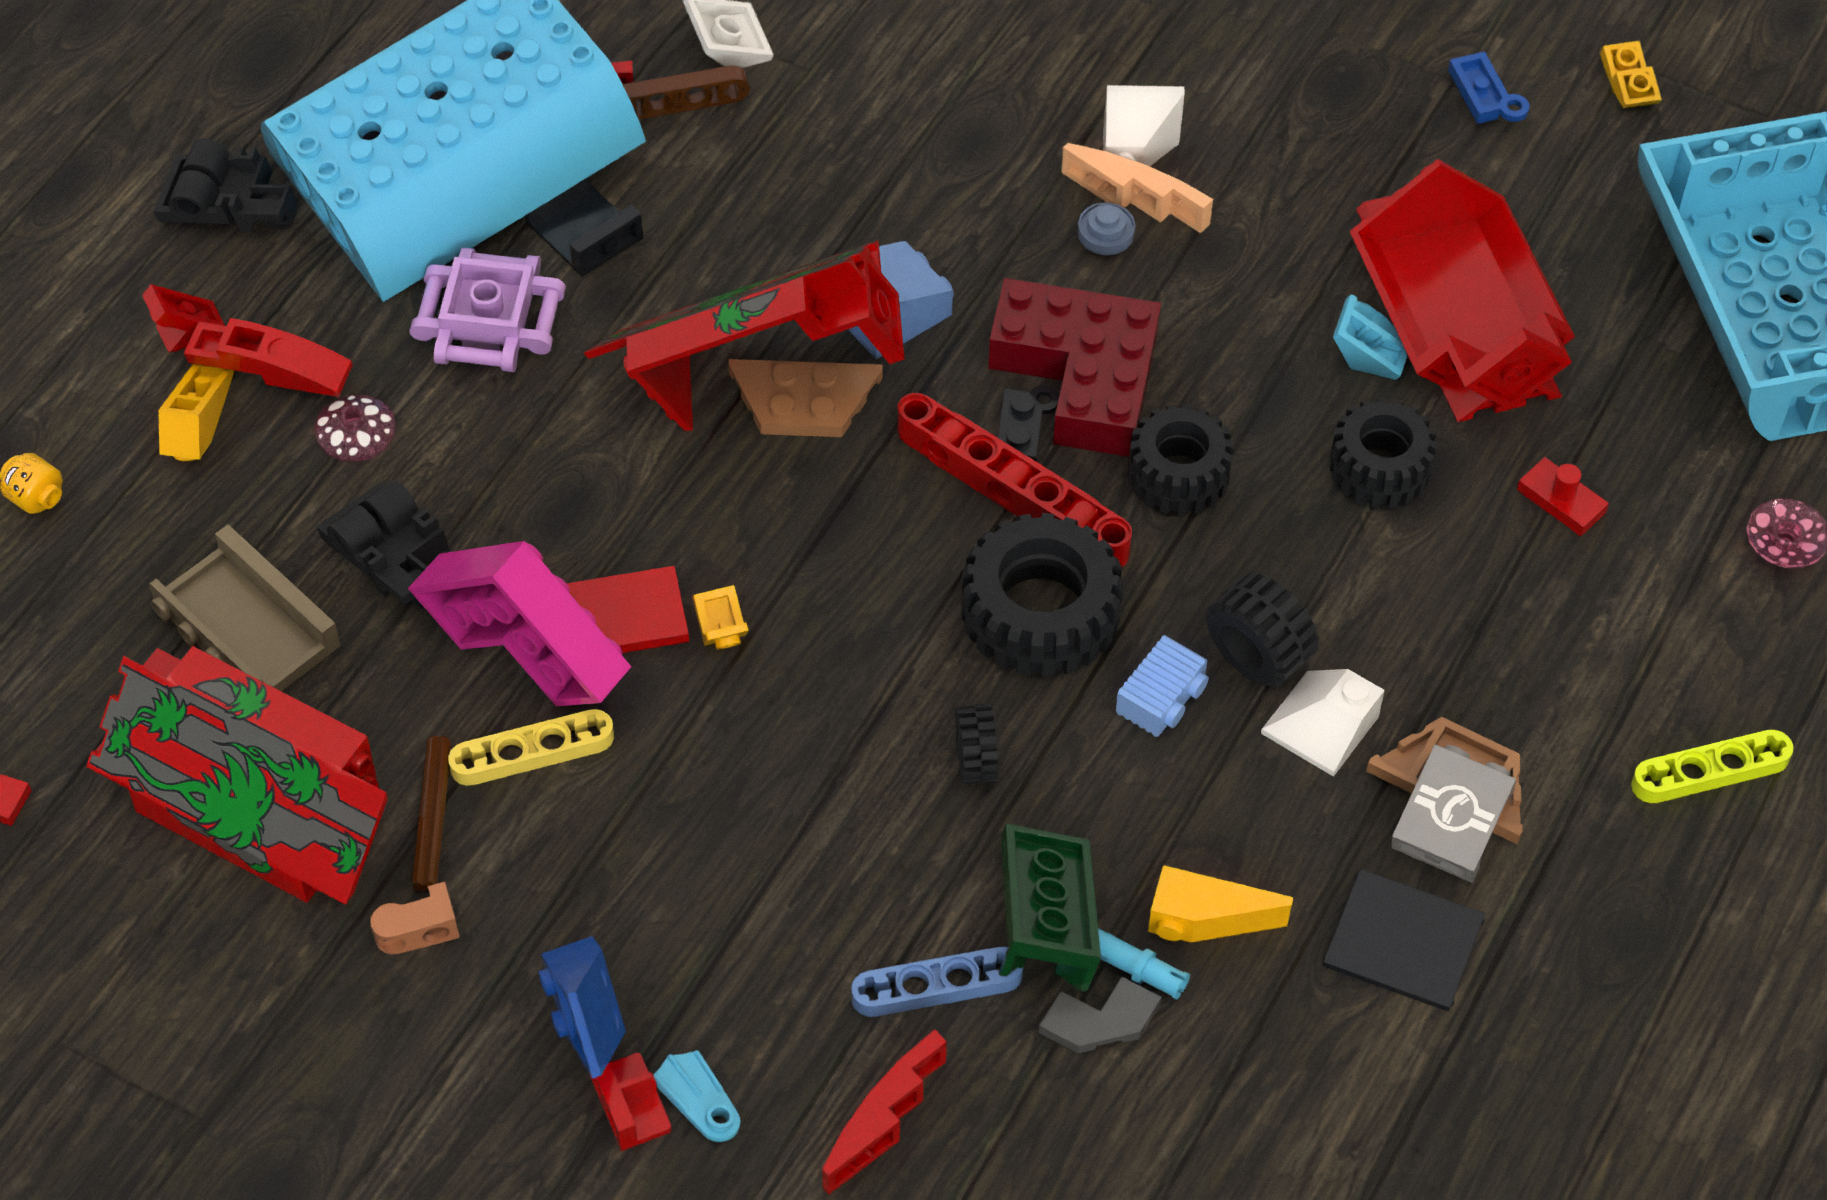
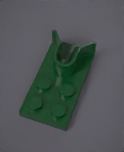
M1006 823L1001 835L1008 949L1000 967L999 976L1007 977L1018 968L1024 967L1027 958L1053 962L1054 971L1057 975L1063 977L1077 990L1087 992L1101 959L1090 840Z

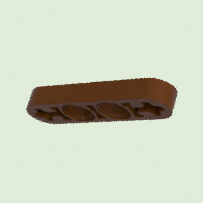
M725 66L623 84L638 120L735 103L744 99L750 91L745 70L739 66ZM696 87L703 88L702 91L698 93L686 94V92L690 89ZM657 94L666 95L664 98L657 101L648 100L650 97Z

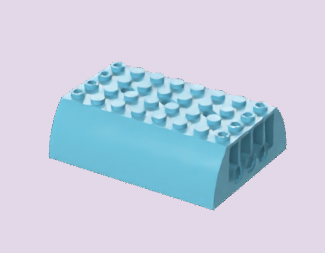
M467 0L261 122V131L269 154L383 302L424 278L428 266L447 264L454 257L459 256L462 247L473 248L646 142L632 103L611 62L559 0ZM502 52L513 53L506 60L495 59ZM435 92H447L442 99H429ZM368 132H380L379 136L373 140L362 139Z
M1827 112L1640 144L1638 168L1641 179L1755 429L1769 441L1827 431ZM1759 235L1766 240H1770V243H1759L1753 239V236ZM1789 295L1791 298L1797 299L1799 302L1788 303L1784 301L1780 296Z

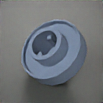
M1108 202L1094 204L1086 208L1080 215L1078 222L1079 241L1086 249L1093 253L1101 255L1118 254L1126 250L1133 243L1136 227L1134 217L1126 208L1118 204Z

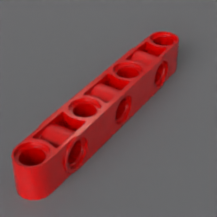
M911 393L901 398L898 403V436L905 444L1016 516L1031 514V518H1040L1042 513L1054 514V519L1064 520L1066 516L1077 520L1078 526L1084 528L1086 525L1098 533V541L1104 539L1114 550L1113 556L1119 560L1121 568L1127 564L1130 557L1132 528L1130 523L1124 518L1101 505L1086 492L930 397L921 393Z

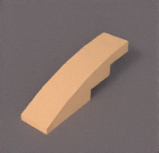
M1067 143L1063 147L1062 173L1105 202L1118 204L1124 208L1132 203L1159 222H1162L1169 214H1172L1199 233L1203 232L1210 225L1213 199L1181 180L1145 164L1106 151Z

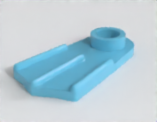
M695 1050L686 1054H669L662 1066L653 1074L656 1079V1087L707 1139L715 1142H725L732 1139L738 1133L740 1116L701 1053ZM714 1116H722L727 1122L722 1124L716 1123L712 1118Z

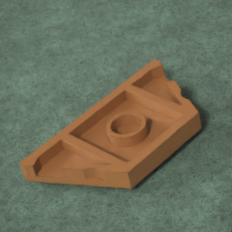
M729 359L728 362L729 375L732 379L736 380L741 390V397L747 409L753 412L754 422L760 433L769 435L842 437L851 425L852 417L859 413L867 402V394L874 384H879L883 378V365L741 359Z
M1440 717L1426 725L1422 732L1411 734L1399 741L1397 748L1382 757L1377 754L1369 760L1366 772L1410 793L1413 792L1435 744L1443 748L1447 745L1458 747L1470 755L1469 759L1483 765L1491 762L1510 771V776L1516 778L1515 791L1512 798H1508L1493 833L1515 844H1518L1523 829L1522 824H1520L1521 786L1519 784V753L1444 717Z

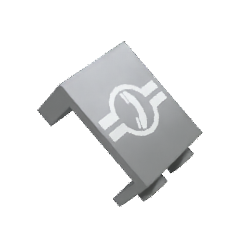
M1435 744L1392 835V849L1473 883L1480 868L1481 857L1508 798L1511 799L1515 791L1516 778L1511 777L1510 771L1498 764L1487 762L1486 765L1469 759L1470 755L1458 747L1447 745L1443 748Z

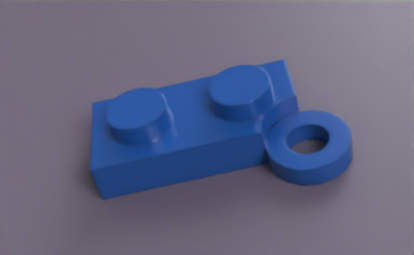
M1485 51L1450 60L1448 71L1477 124L1496 120L1499 118V114L1504 119L1512 122L1521 121L1528 116L1529 102L1521 95L1507 93ZM1517 105L1520 108V110L1513 111L1510 110L1507 106Z

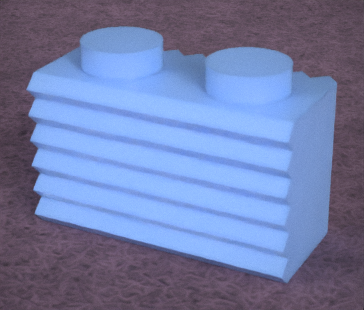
M1163 635L1152 651L1139 664L1137 670H1134L1123 687L1119 689L1116 704L1117 714L1119 716L1123 715L1126 720H1131L1133 724H1138L1147 733L1151 732L1154 737H1159L1167 725L1174 728L1185 712L1186 707L1184 704L1190 696L1197 699L1207 686L1209 677L1205 675L1207 659L1168 636Z

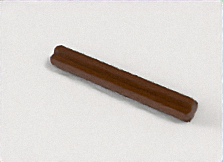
M433 735L428 738L426 745L412 877L413 888L418 892H429L428 886L437 884L449 773L448 756L451 751L450 739L446 736L438 737Z

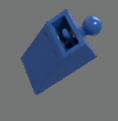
M593 936L542 953L541 956L545 969L538 971L546 997L553 995L558 1010L551 1012V1018L558 1037H567L593 1079L602 1075L626 1030L602 949Z

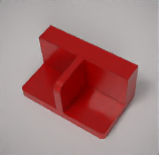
M634 1053L609 1062L601 1076L593 1079L590 1076L621 1151L671 1132V1123L657 1093L656 1079L652 1072H648L640 1053Z

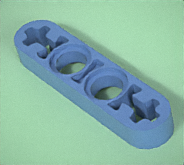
M995 947L870 970L859 974L852 983V1004L854 1009L861 1015L877 1017L1006 993L1020 985L1023 977V967L1018 968L1007 977L999 976V970H996V965L1003 962L1008 947ZM978 966H983L985 981H979ZM955 969H963L971 975L972 979L967 985L955 986L948 981L947 975ZM919 977L927 982L928 988L921 994H911L904 989L903 984L909 978ZM891 982H896L897 997L894 998L891 997V989H889ZM873 987L875 993H878V999L869 1000L868 995L865 994V989Z

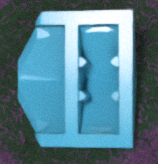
M1348 296L1333 338L1350 369L1394 380L1398 379L1402 374L1408 354L1393 323L1370 305L1358 301L1356 296Z

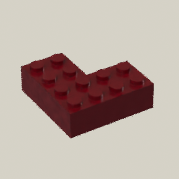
M1004 278L990 336L988 369L1063 381L1055 414L1053 445L1129 457L1132 433L1134 428H1138V422L1141 420L1158 336L1161 303Z

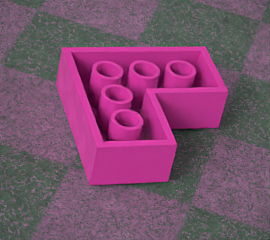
M525 541L439 554L409 586V591L461 650L504 645L555 706L601 703L631 668V665L622 656L623 652L620 646L603 634L597 627L593 614L575 601L569 594L570 589L560 577L553 575L542 562L543 557L541 553Z

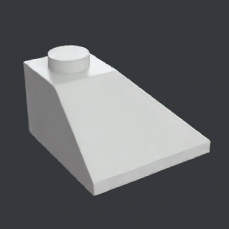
M1107 85L1103 151L1147 166H1151L1179 144L1185 94L1184 87Z
M1349 669L1307 671L1264 725L1261 734L1334 777L1379 718L1385 690Z

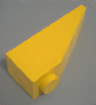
M193 364L158 410L160 455L173 456L179 461H192L202 457L212 443L234 370Z
M1163 865L1151 907L1148 932L1155 933L1169 941L1197 942L1287 927L1293 897Z

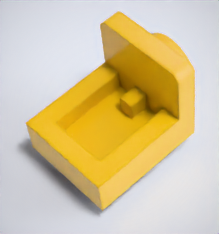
M732 585L693 595L692 599L704 646L715 643L716 649L719 650L741 644L740 637L745 636L749 630L747 623H744L735 586Z

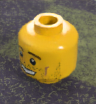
M24 453L11 457L0 471L2 495L29 514L40 513L46 509L53 508L62 496L63 479L61 472L35 453Z

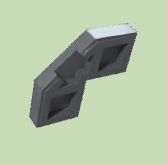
M1121 977L1104 1007L1099 1011L1061 991L1039 1025V1033L1076 1053L1095 1050L1096 1046L1116 1041L1125 1043L1140 1039L1159 1008L1162 997Z

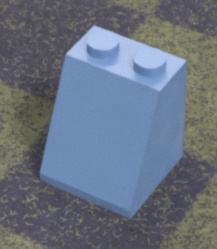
M906 241L879 246L881 272L899 293L903 343L952 315L953 288L945 277H940L930 267L928 260L921 252H916ZM858 326L848 329L875 359L882 356Z

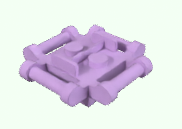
M462 247L459 257H454L452 266L430 265L427 267L424 276L426 287L418 316L412 320L409 332L413 338L420 341H428L432 337L437 338L434 348V362L437 364L448 365L449 361L498 366L501 367L502 371L515 372L520 347L528 348L536 354H547L550 352L553 342L550 333L558 301L563 299L566 286L559 279L540 276V256L528 255L526 259L475 253V249ZM446 286L444 298L437 319L434 318L436 307L438 304L441 289ZM539 295L543 297L536 328L535 330L525 329L532 296ZM460 340L462 341V346L452 345V341Z

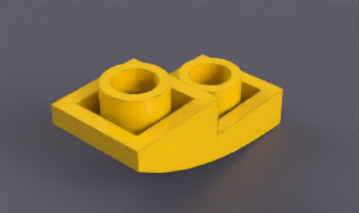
M1640 41L1603 46L1600 52L1601 59L1611 87L1623 108L1661 102L1662 99L1653 67L1646 66Z

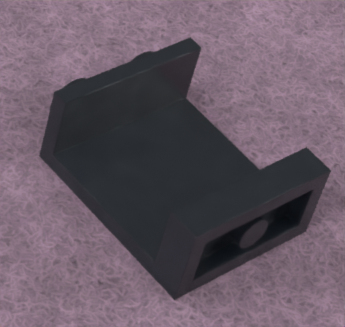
M590 176L525 215V222L581 277L644 239L641 213L633 205L619 212L591 185Z

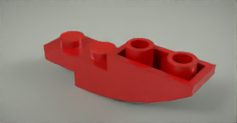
M230 318L227 326L198 322L184 351L188 363L257 374L262 376L265 385L335 397L340 396L353 366L350 359L315 342L272 327Z

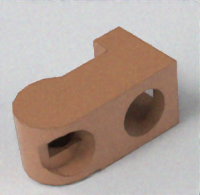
M445 881L428 886L430 897L403 905L387 903L378 907L373 912L371 928L375 942L381 951L391 955L400 954L460 938Z

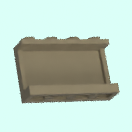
M227 524L215 533L219 547L217 550L166 587L158 579L149 583L153 596L150 604L163 621L166 622L170 619L177 626L180 636L191 647L196 644L207 654L279 691H283L340 647L336 624Z

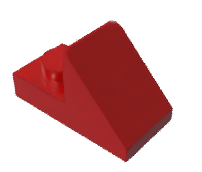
M152 284L142 294L150 311V316L157 324L156 328L169 352H175L187 347L198 322L225 326L214 302L211 300Z

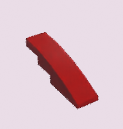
M935 1029L900 1058L868 1093L842 1130L822 1168L823 1189L828 1195L900 1141L899 1119L923 1102V1079L946 1063L947 1041Z

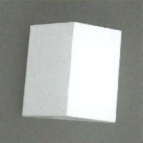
M683 0L705 54L723 66H739L741 68L771 61L773 57L772 50L751 3L729 0Z

